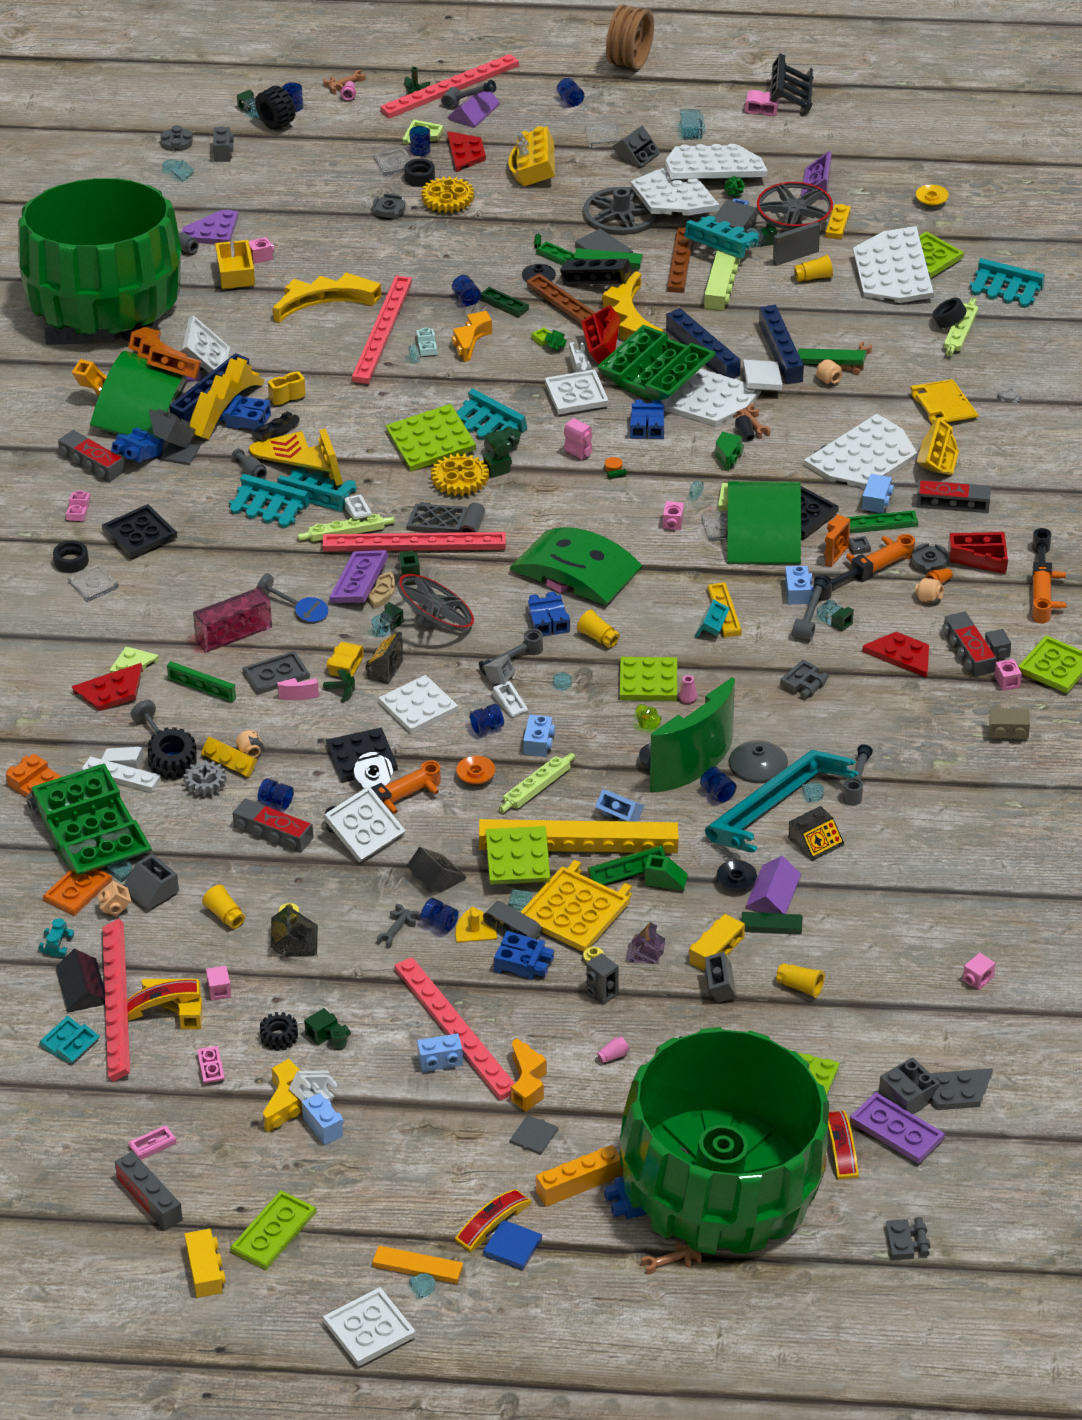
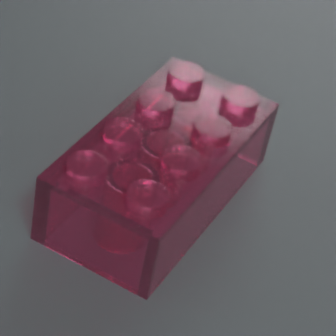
M258 587L194 611L193 619L196 642L207 653L272 628L269 597Z

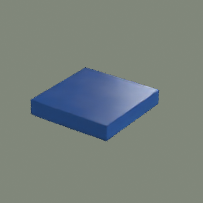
M503 1220L484 1248L483 1255L523 1270L540 1244L542 1234Z

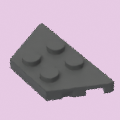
M993 1069L930 1073L940 1082V1086L930 1098L932 1105L937 1110L980 1107L983 1096L987 1091L988 1083L992 1078Z

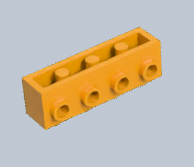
M612 1144L550 1170L543 1171L536 1175V1193L545 1207L612 1181L616 1177H622L623 1168L620 1166V1154Z

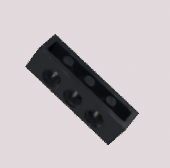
M629 259L566 260L560 269L563 285L626 284L632 274Z

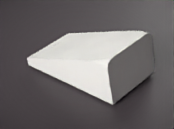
M362 495L344 498L345 509L354 519L372 516Z
M510 681L493 687V697L511 718L528 712V708Z
M143 748L106 749L102 760L138 769L143 759Z

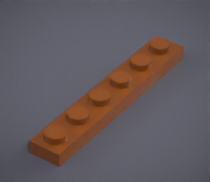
M686 227L677 229L667 292H685L693 240L684 237Z
M540 273L527 280V286L580 324L581 321L595 313Z

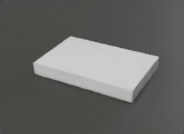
M743 360V370L748 389L782 390L778 362Z

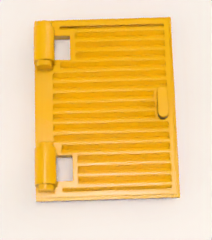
M953 379L910 386L912 397L917 403H921L928 413V419L932 425L937 419L936 415L940 414L942 417L939 418L946 423L979 417ZM920 390H924V391H925V393H920V394H919L918 392H919Z

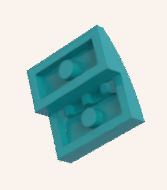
M67 1015L40 1040L39 1045L56 1057L73 1063L100 1036L86 1024L80 1026Z

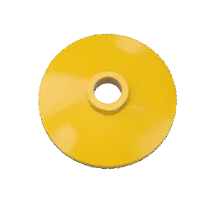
M924 185L916 191L917 200L927 205L942 204L949 197L948 191L939 185Z

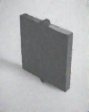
M169 442L167 447L164 448L160 460L190 466L193 459L196 458L200 445L189 444L188 448H184Z
M527 1115L511 1137L510 1143L522 1147L523 1150H530L541 1155L557 1133L558 1127L545 1122L544 1119L540 1120Z

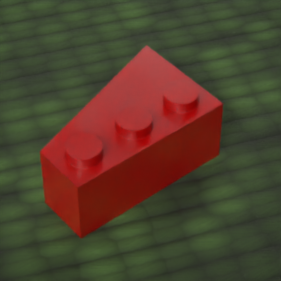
M611 305L581 321L589 353L598 364L616 350L620 316Z
M1005 532L949 533L948 553L950 562L1006 574L1008 555Z

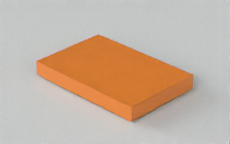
M99 869L81 875H76L70 870L43 895V901L75 916L112 881V876Z

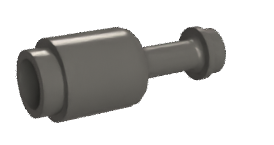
M183 232L179 233L181 250L188 254L195 253L199 248L197 240Z
M237 448L233 451V458L236 461L242 462V470L247 475L265 479L267 470L259 460L252 456L246 457L242 449Z

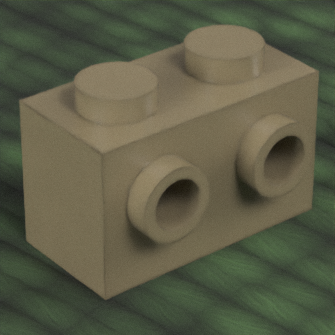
M990 708V738L1029 739V709Z

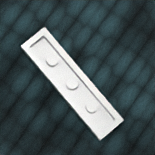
M91 756L82 767V770L105 763L116 784L150 793L154 792L161 781V776L158 774Z

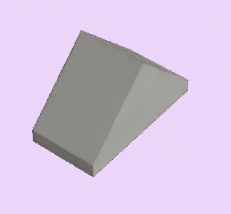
M509 654L483 666L489 683L492 684L506 683L515 672Z

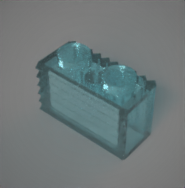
M680 110L683 139H702V133H705V123L700 110Z

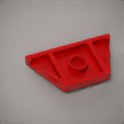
M447 132L456 172L461 171L463 166L471 167L486 161L481 137Z
M896 631L863 645L862 652L925 678L928 676L929 644Z
M141 663L73 685L72 689L74 694L81 695L84 701L92 704L98 711H102L136 699L143 667Z

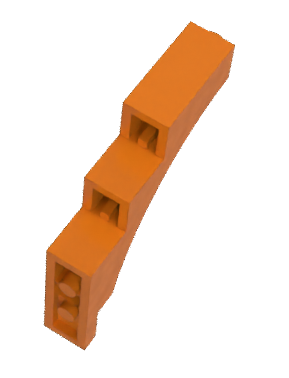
M144 327L131 333L128 349L138 351L137 356L147 359V364L191 378L198 377L201 361L190 358L187 354L164 344L160 340L161 331Z

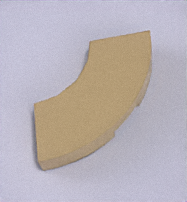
M391 571L378 576L375 581L376 586L367 597V600L374 609L384 605L394 594L395 579Z

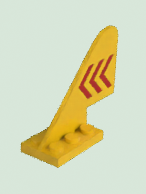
M326 428L319 430L320 437L317 438L319 445L308 447L303 431L255 442L249 446V451L254 457L327 471L330 480H334L336 486L343 484L336 454Z

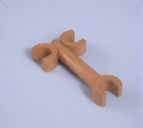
M356 70L354 75L335 81L333 76L330 77V81L323 79V85L329 88L332 94L335 95L336 90L341 91L346 82H361L366 80L365 73L361 74V70Z
M860 342L859 350H866L867 354H870L872 352V344L864 347V342ZM839 365L842 370H852L854 375H860V370H864V365Z
M754 404L748 405L747 409L738 410L737 414L733 416V418H738L742 415L749 417L752 426L757 430V437L759 439H762V433L770 436V428L762 426L755 419L759 416V409L755 410Z
M676 1240V1252L658 1258L645 1256L641 1259V1265H650L646 1267V1274H653L656 1271V1267L685 1258V1265L689 1268L691 1267L690 1259H695L698 1264H701V1254L692 1250L689 1245H683L679 1240Z

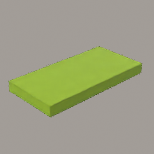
M280 1190L232 1244L230 1252L267 1270L317 1213L316 1207Z

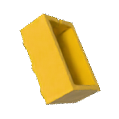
M233 241L234 257H231L230 242L215 243L216 261L222 289L255 285L254 266L249 241Z

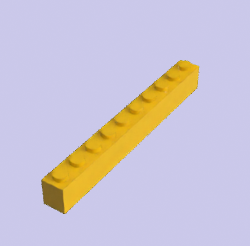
M479 819V850H487L486 829L546 826L548 851L637 853L662 845L664 853H678V822Z

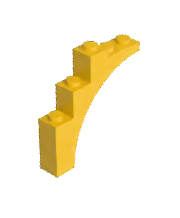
M637 271L629 277L626 284H622L618 288L612 286L602 295L603 308L611 305L620 316L618 331L619 339L626 341L642 325L663 332V329L645 320L633 305L634 296L641 288L642 273Z
M347 272L338 281L319 276L312 284L293 279L286 285L284 289L285 295L273 306L274 321L280 323L298 310L321 303L355 302L374 306L381 298V284Z
M239 357L237 360L230 358L225 374L222 377L215 375L210 391L207 394L200 393L190 421V427L196 429L194 435L209 440L220 415L230 401L249 386H263L265 379L260 378L259 373L251 370L253 366L248 365L247 360Z

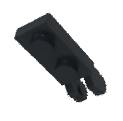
M284 412L280 418H274L271 422L260 425L252 430V436L266 441L297 425L300 418L298 415H292L291 412Z

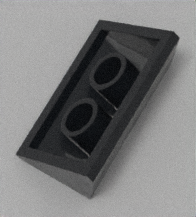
M74 948L56 966L68 1013L105 1005V988L96 958Z

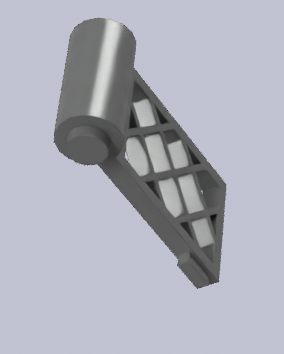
M420 502V504H415L406 527L407 530L441 533L478 532L485 514V508L479 503H471L468 507ZM419 510H426V512L422 514L418 513ZM439 511H440V512H444V513H442V514H440V515H436V514H435V513H437V512H439ZM430 515L433 517L429 520L424 519ZM446 517L450 518L449 520L442 521ZM419 520L422 522L420 524H413ZM435 522H438V523H439V524L436 525V526H435V525H431V524H433V523H435ZM453 523L457 524L456 527H449Z

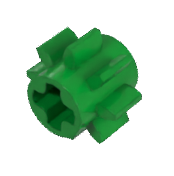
M733 176L725 181L724 189L728 196L733 194L735 198L744 192V182L741 178L736 179Z
M553 330L552 333L547 332L545 340L548 342L547 346L558 351L560 347L564 348L567 342L564 339L565 334Z

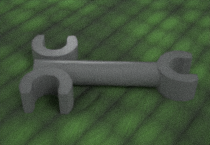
M396 904L395 909L397 912L390 911V918L396 921L387 933H381L377 936V944L380 945L381 942L386 941V948H391L393 944L392 938L406 921L410 927H415L416 920L414 919L421 920L420 912L404 910L401 904Z

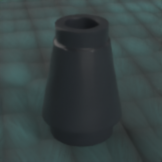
M746 415L736 418L735 428L746 441H752L755 435L751 419Z

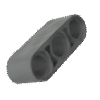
M501 901L495 902L483 914L486 924L504 935L506 931L536 939L542 933V928L538 922Z

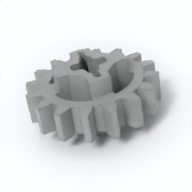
M207 760L202 764L198 761L196 766L191 764L190 769H186V774H184L185 787L189 788L190 793L195 791V795L203 793V796H206L207 793L214 795L213 791L220 792V787H225V782H227L225 768L222 769L221 764L215 766V761L208 764Z

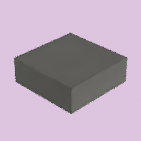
M866 536L849 538V547L853 555L871 552V546Z

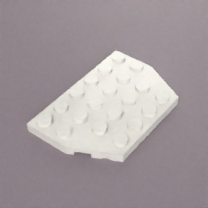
M736 144L675 146L665 160V167L671 179L730 178L733 176L736 178L767 177L768 170L761 157Z
M666 167L631 181V188L651 214L671 215L672 212H682V215H694L719 211V203L698 178L671 179Z
M917 226L883 231L853 247L864 297L877 298L879 300H884L885 298L894 299L897 303L934 298Z
M700 369L674 394L660 401L661 404H664V411L716 427L725 421L733 419L738 410L747 409L748 405L753 404L761 394V389H748L746 382Z
M875 414L806 458L804 466L830 482L836 483L838 480L847 482L848 486H857L865 489L870 474L889 477L915 460L917 452L902 428L879 414Z

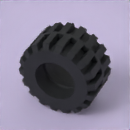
M274 85L255 97L257 114L261 121L270 129L277 130L295 119V104L284 88Z
M172 727V729L164 728V731H157V735L153 734L151 740L148 741V765L153 773L156 772V774L164 776V779L172 778V780H176V777L183 778L184 774H186L185 770L190 769L191 764L195 766L197 762L195 739L191 737L189 732L185 733L184 729L177 730L176 727ZM167 752H178V754H175V755H168V754H165V753H167Z

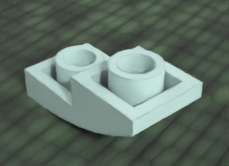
M430 328L416 330L420 356L438 355L434 330Z

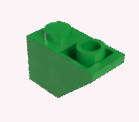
M722 431L716 441L715 456L727 471L730 470L732 465L736 464L739 454L743 453L744 444H742V436Z
M648 855L645 866V885L685 890L688 874L669 857Z

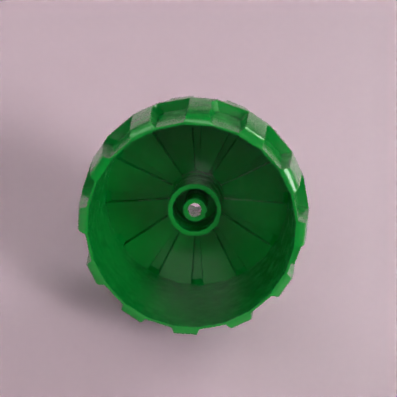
M91 178L51 187L29 200L23 206L22 217L18 220V262L28 306L36 316H45L48 325L60 330L66 326L75 328L77 334L94 335L97 330L107 329L110 334H116L132 330L136 323L140 326L152 323L163 316L176 302L180 293L181 245L173 205L170 200L162 196L160 190L153 186L127 179Z
M721 1027L700 1029V1032L681 1038L673 1037L656 1048L655 1056L647 1064L639 1066L631 1083L622 1117L619 1142L620 1166L624 1171V1192L630 1205L633 1208L641 1207L651 1218V1229L665 1239L671 1236L685 1240L692 1250L714 1255L718 1248H729L731 1252L746 1254L766 1248L768 1239H779L791 1234L803 1222L809 1203L815 1198L826 1169L829 1101L824 1086L817 1083L809 1070V1063L796 1051H790L770 1040V1036L751 1030L742 1032L724 1030ZM678 1147L684 1148L688 1152V1154H686Z

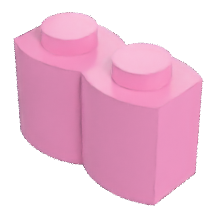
M748 91L745 112L750 114L761 113L768 116L777 115L779 98L776 102L770 100V92Z
M573 418L565 424L564 436L566 439L564 449L567 453L583 460L592 453V443L590 441L592 439V429L589 425Z

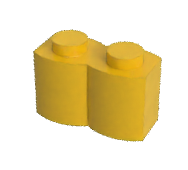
M297 371L288 373L284 377H275L269 380V399L274 405H282L289 400H298L306 395L305 378Z
M341 642L336 646L332 657L327 660L329 675L340 677L337 671L346 670L350 673L351 677L354 676L357 667L360 666L364 657L363 646L347 642Z

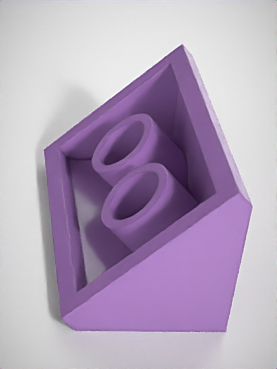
M492 92L471 95L448 115V119L475 128L500 105V102Z
M830 151L805 168L804 183H809L820 187L826 192L828 191L831 172ZM802 189L801 196L811 191Z
M783 855L762 865L746 904V909L762 913L786 914L801 878V873Z

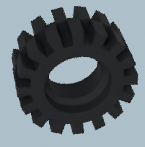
M275 1012V1016L268 1014V1018L264 1017L263 1022H260L261 1042L264 1043L265 1047L269 1046L270 1050H273L274 1047L276 1051H279V1048L287 1050L286 1046L291 1048L298 1039L296 1019L292 1018L290 1014L286 1016L285 1012H282L281 1015ZM274 1030H285L283 1033H273Z

